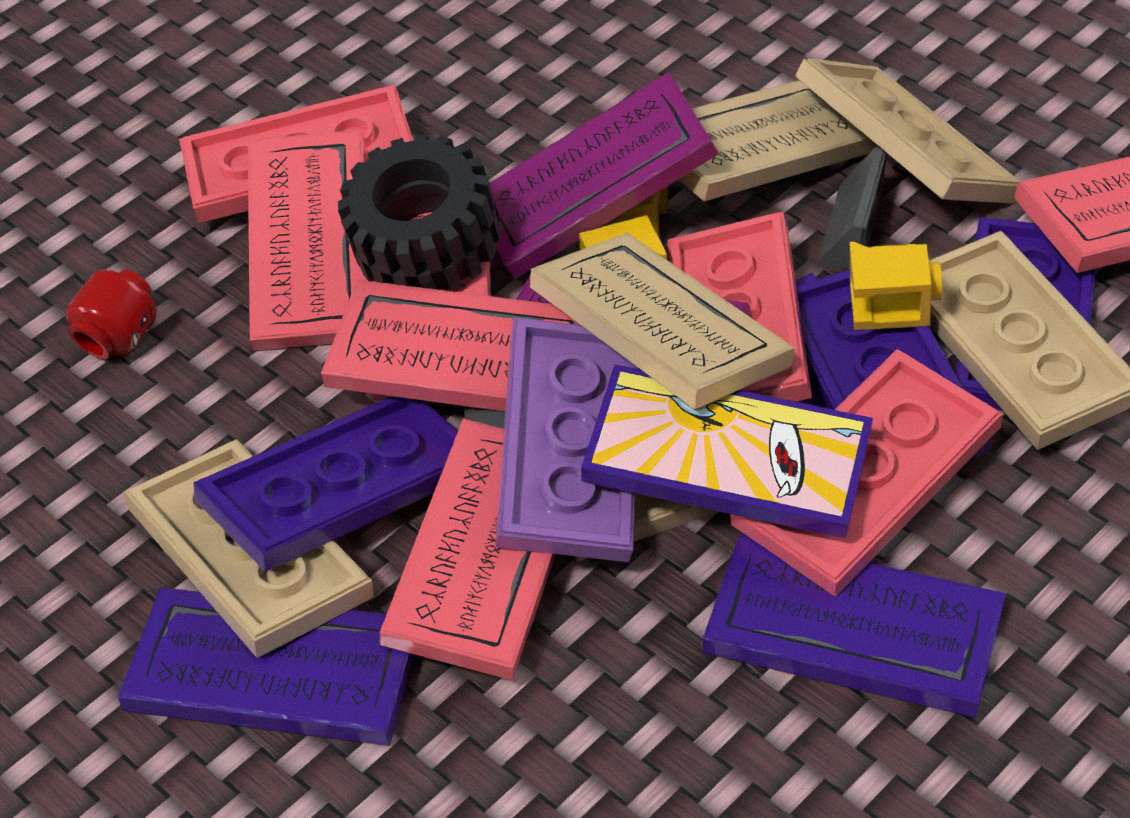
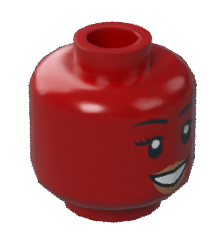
M105 269L93 273L66 308V318L71 326L68 329V334L82 350L99 359H107L110 356L123 357L130 354L156 320L157 308L149 295L151 292L150 285L140 275L128 269H123L120 273Z

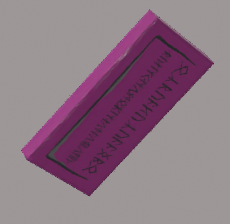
M670 72L662 75L489 183L500 218L501 238L500 242L495 243V246L505 267L514 279L579 240V233L600 228L719 154Z

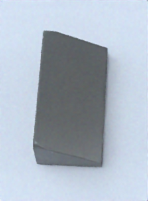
M875 147L841 183L818 257L820 264L850 269V242H856L869 247L884 192L886 153H884L882 148Z

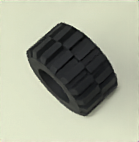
M415 135L413 141L404 142L403 138L390 141L392 146L384 150L377 147L368 153L369 160L367 162H357L350 170L353 179L343 181L340 189L343 199L338 201V213L357 264L360 266L365 278L372 282L436 290L449 288L452 292L463 287L461 281L466 277L474 280L483 272L481 262L492 261L496 254L494 243L500 242L501 238L500 218L484 165L479 157L474 158L472 150L464 144L454 147L452 139L442 136L435 141H430L428 135ZM432 212L423 218L408 221L415 216Z

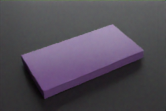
M518 317L513 318L510 337L495 547L629 562L633 551L635 493L582 482L581 467L614 364L639 368L581 325Z

